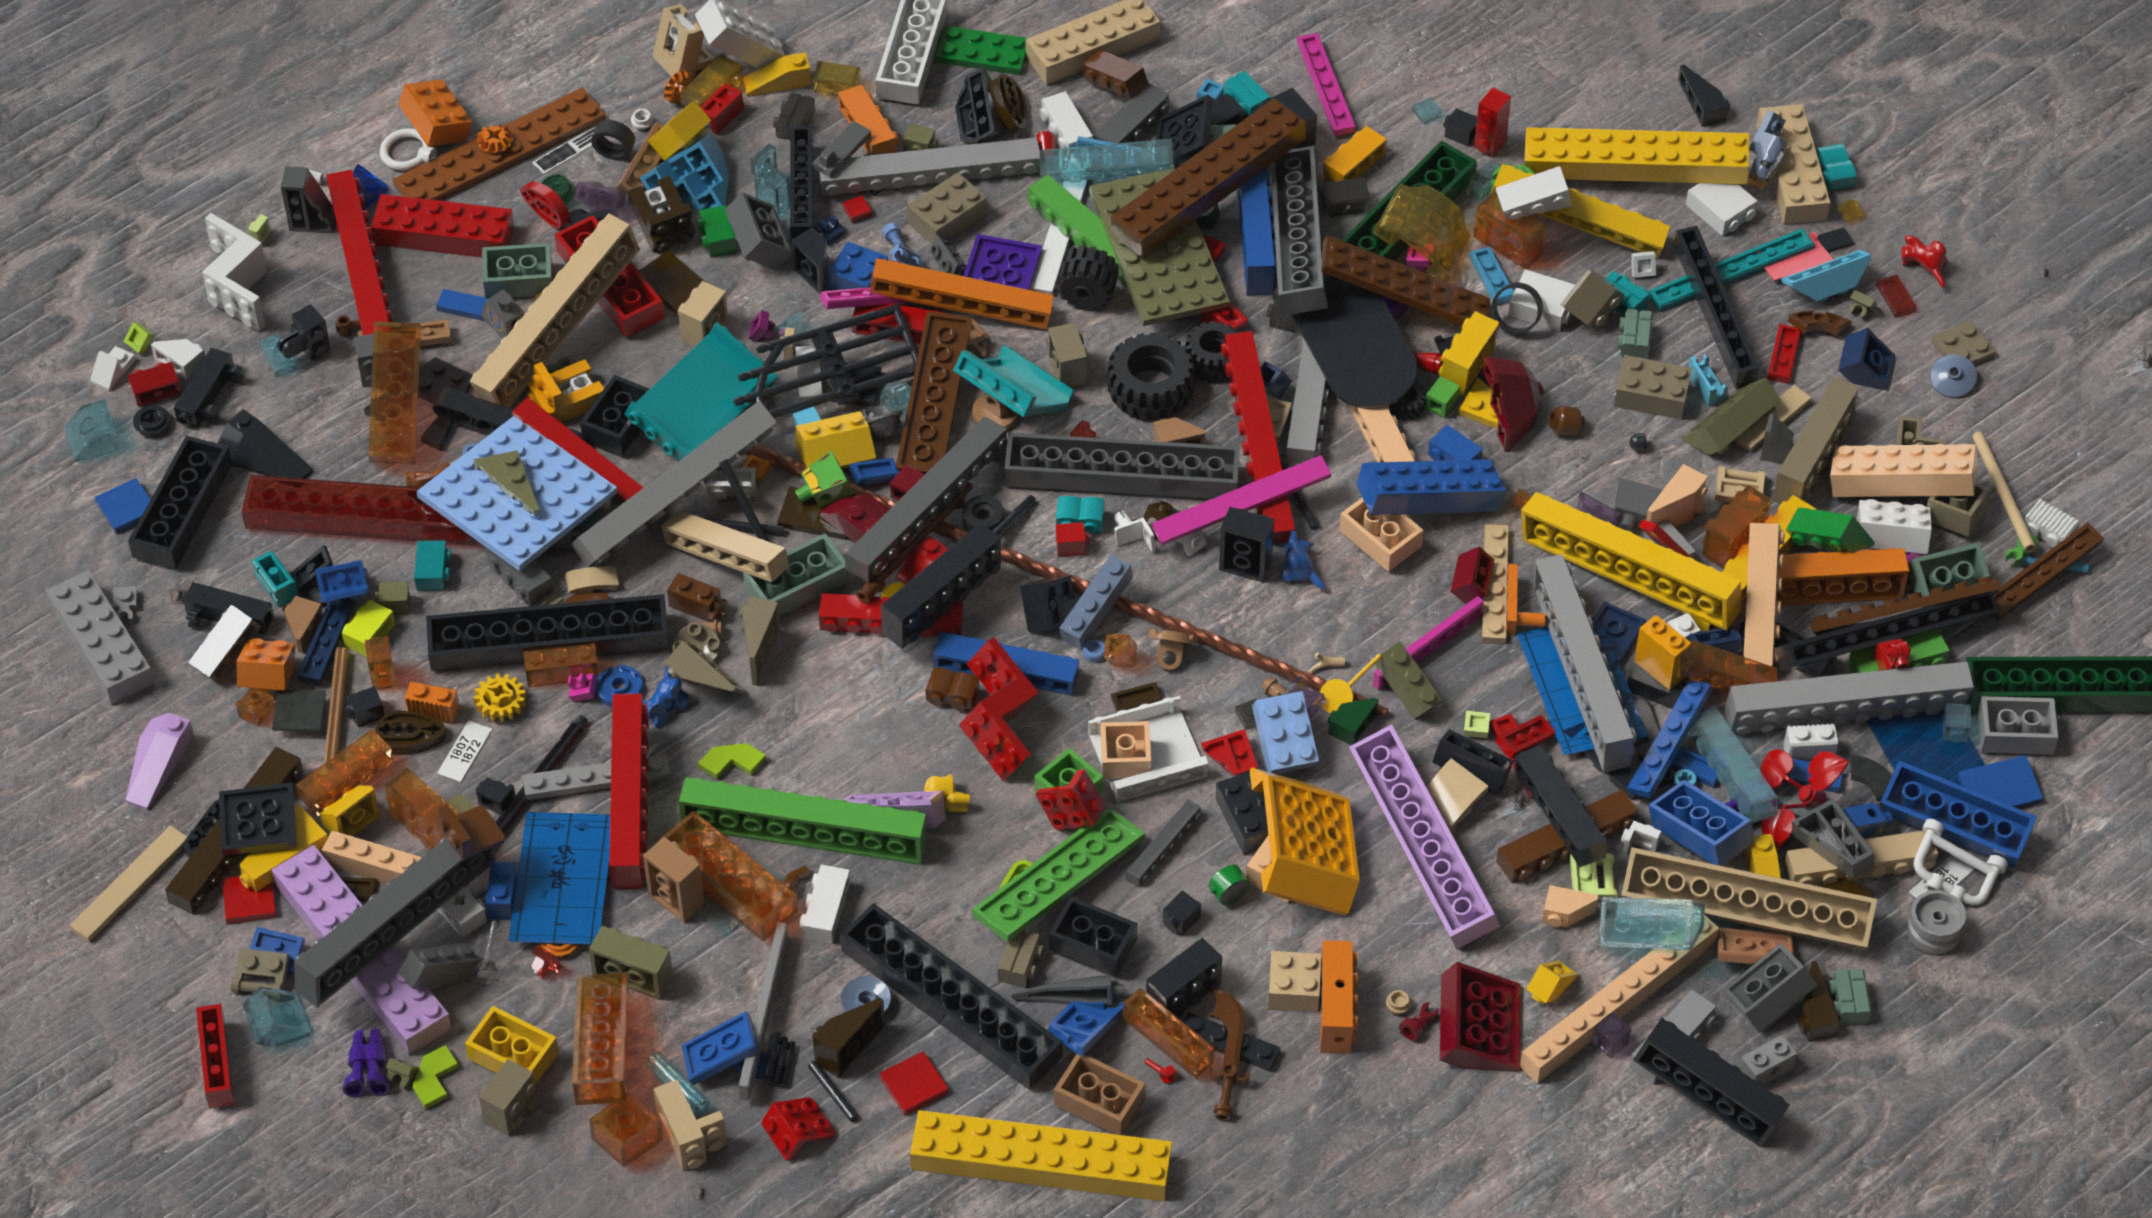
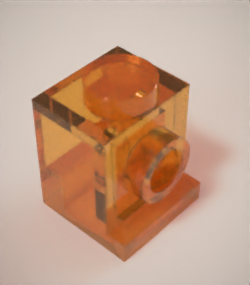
M250 688L242 700H238L235 703L239 718L258 727L275 707L271 691L260 688Z

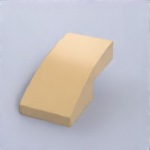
M588 567L572 570L565 574L569 594L592 593L594 589L616 591L619 586L616 567Z

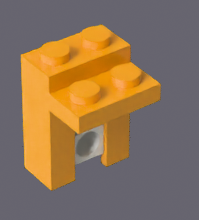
M586 359L549 374L544 364L540 362L534 365L535 375L532 376L533 381L527 383L529 393H526V397L534 401L560 423H564L586 414L604 388L600 381L593 382L589 375L591 367Z

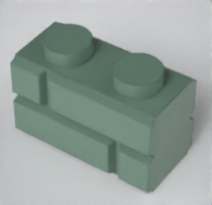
M1627 309L1625 318L1620 317L1619 331H1623V335L1618 336L1617 348H1621L1622 358H1624V355L1648 359L1653 319L1652 311L1641 310L1639 312L1638 310Z
M1846 969L1834 971L1833 979L1829 980V994L1835 997V1001L1832 1003L1840 1026L1853 1024L1867 1025L1872 1012L1864 970L1851 969L1848 971Z

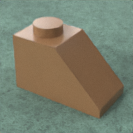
M1174 417L1153 422V438L1156 442L1205 444V431Z
M295 596L291 604L289 603L286 606L284 616L286 617L287 626L297 650L303 654L316 632L323 611L320 603Z

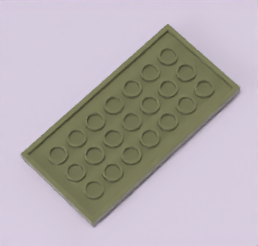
M1175 168L1089 186V193L1143 326L1224 309L1230 306V300L1196 220L1143 258L1112 235L1111 216L1173 172Z

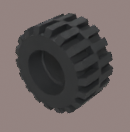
M1209 321V324L1201 323L1200 327L1195 326L1192 328V332L1189 331L1185 346L1193 356L1195 377L1199 376V380L1204 381L1206 379L1208 382H1213V380L1222 382L1224 378L1227 380L1231 378L1226 376L1225 363H1227V358H1223L1221 353V344L1225 342V335L1239 333L1237 330H1233L1231 325L1225 326L1223 322L1218 324L1214 323V321ZM1212 350H1214V351H1219V353H1210V352H1207V351H1212Z

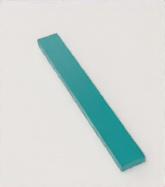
M1801 228L1714 265L1723 285H1726L1760 271L1765 266L1814 247V243L1805 230ZM1687 276L1668 282L1648 292L1650 294L1649 298L1658 311L1695 297Z

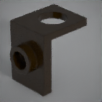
M1160 501L1149 504L1143 518L1146 523L1150 518H1155L1159 521L1180 511L1173 508L1171 504ZM1152 531L1154 534V539L1158 540L1155 532Z

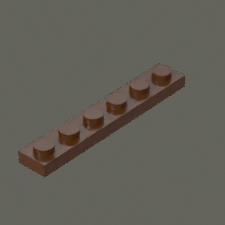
M2088 522L2001 586V589L1993 592L1999 610L1994 615L2000 620L2103 543L2104 537Z

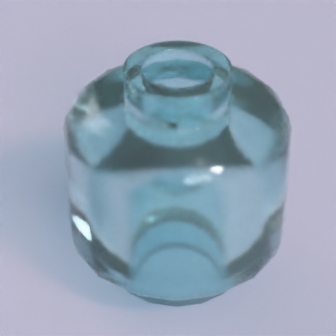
M897 381L884 387L880 397L882 406H885L891 412L894 411L895 407L898 411L907 410L912 387L904 381Z

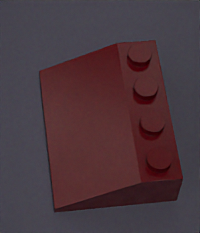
M1456 962L1441 974L1440 1061L1459 1068L1518 1072L1520 1070L1521 984L1460 962Z

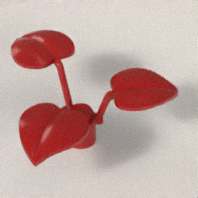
M1775 749L1766 754L1760 768L1761 782L1769 789H1776L1782 785L1785 779L1800 789L1798 796L1802 804L1783 805L1781 810L1773 807L1765 814L1762 821V834H1772L1777 852H1779L1781 846L1793 833L1792 821L1797 818L1790 809L1805 808L1808 810L1809 807L1817 808L1826 803L1827 795L1824 790L1828 789L1840 777L1849 764L1848 760L1828 751L1818 753L1812 759L1808 768V772L1811 775L1808 778V782L1811 785L1802 786L1787 776L1794 768V760L1789 753Z

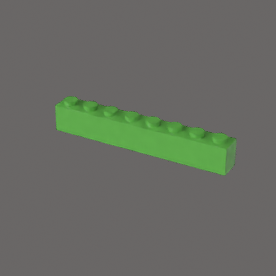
M1047 174L1028 187L1027 202L1033 209L1038 210L1048 222H1053L1057 225L1063 235L1068 234L1077 247H1097V250H1104L1108 252V256H1113L1116 259L1100 218ZM1119 267V275L1117 279L1120 280L1121 284L1124 287H1127Z

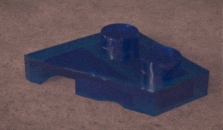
M360 164L356 165L353 174L354 178L359 177L361 191H358V194H363L365 207H361L363 211L378 200L381 194L387 193L389 189L386 183Z

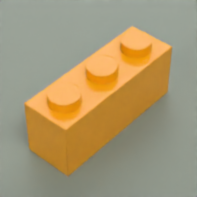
M1368 126L1364 127L1361 131H1357L1352 139L1346 144L1343 143L1338 151L1324 160L1323 177L1344 190L1386 154L1387 139Z

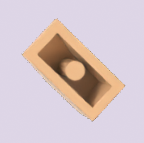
M1550 885L1542 923L1553 927L1567 928L1596 912L1598 895Z

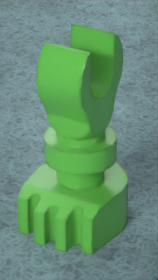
M2030 534L2036 546L2034 551L2039 548V541L2034 535ZM2019 537L2018 545L2014 549L2008 550L2005 556V563L2009 559H2015L2014 567H2018L2021 564L2023 556L2025 557L2033 553L2025 552Z

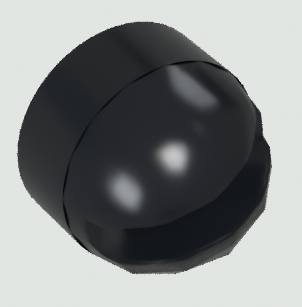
M1637 433L1630 438L1629 444L1634 451H1646V433Z

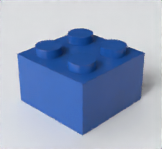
M848 241L827 272L828 290L870 287L876 258L888 260V256Z

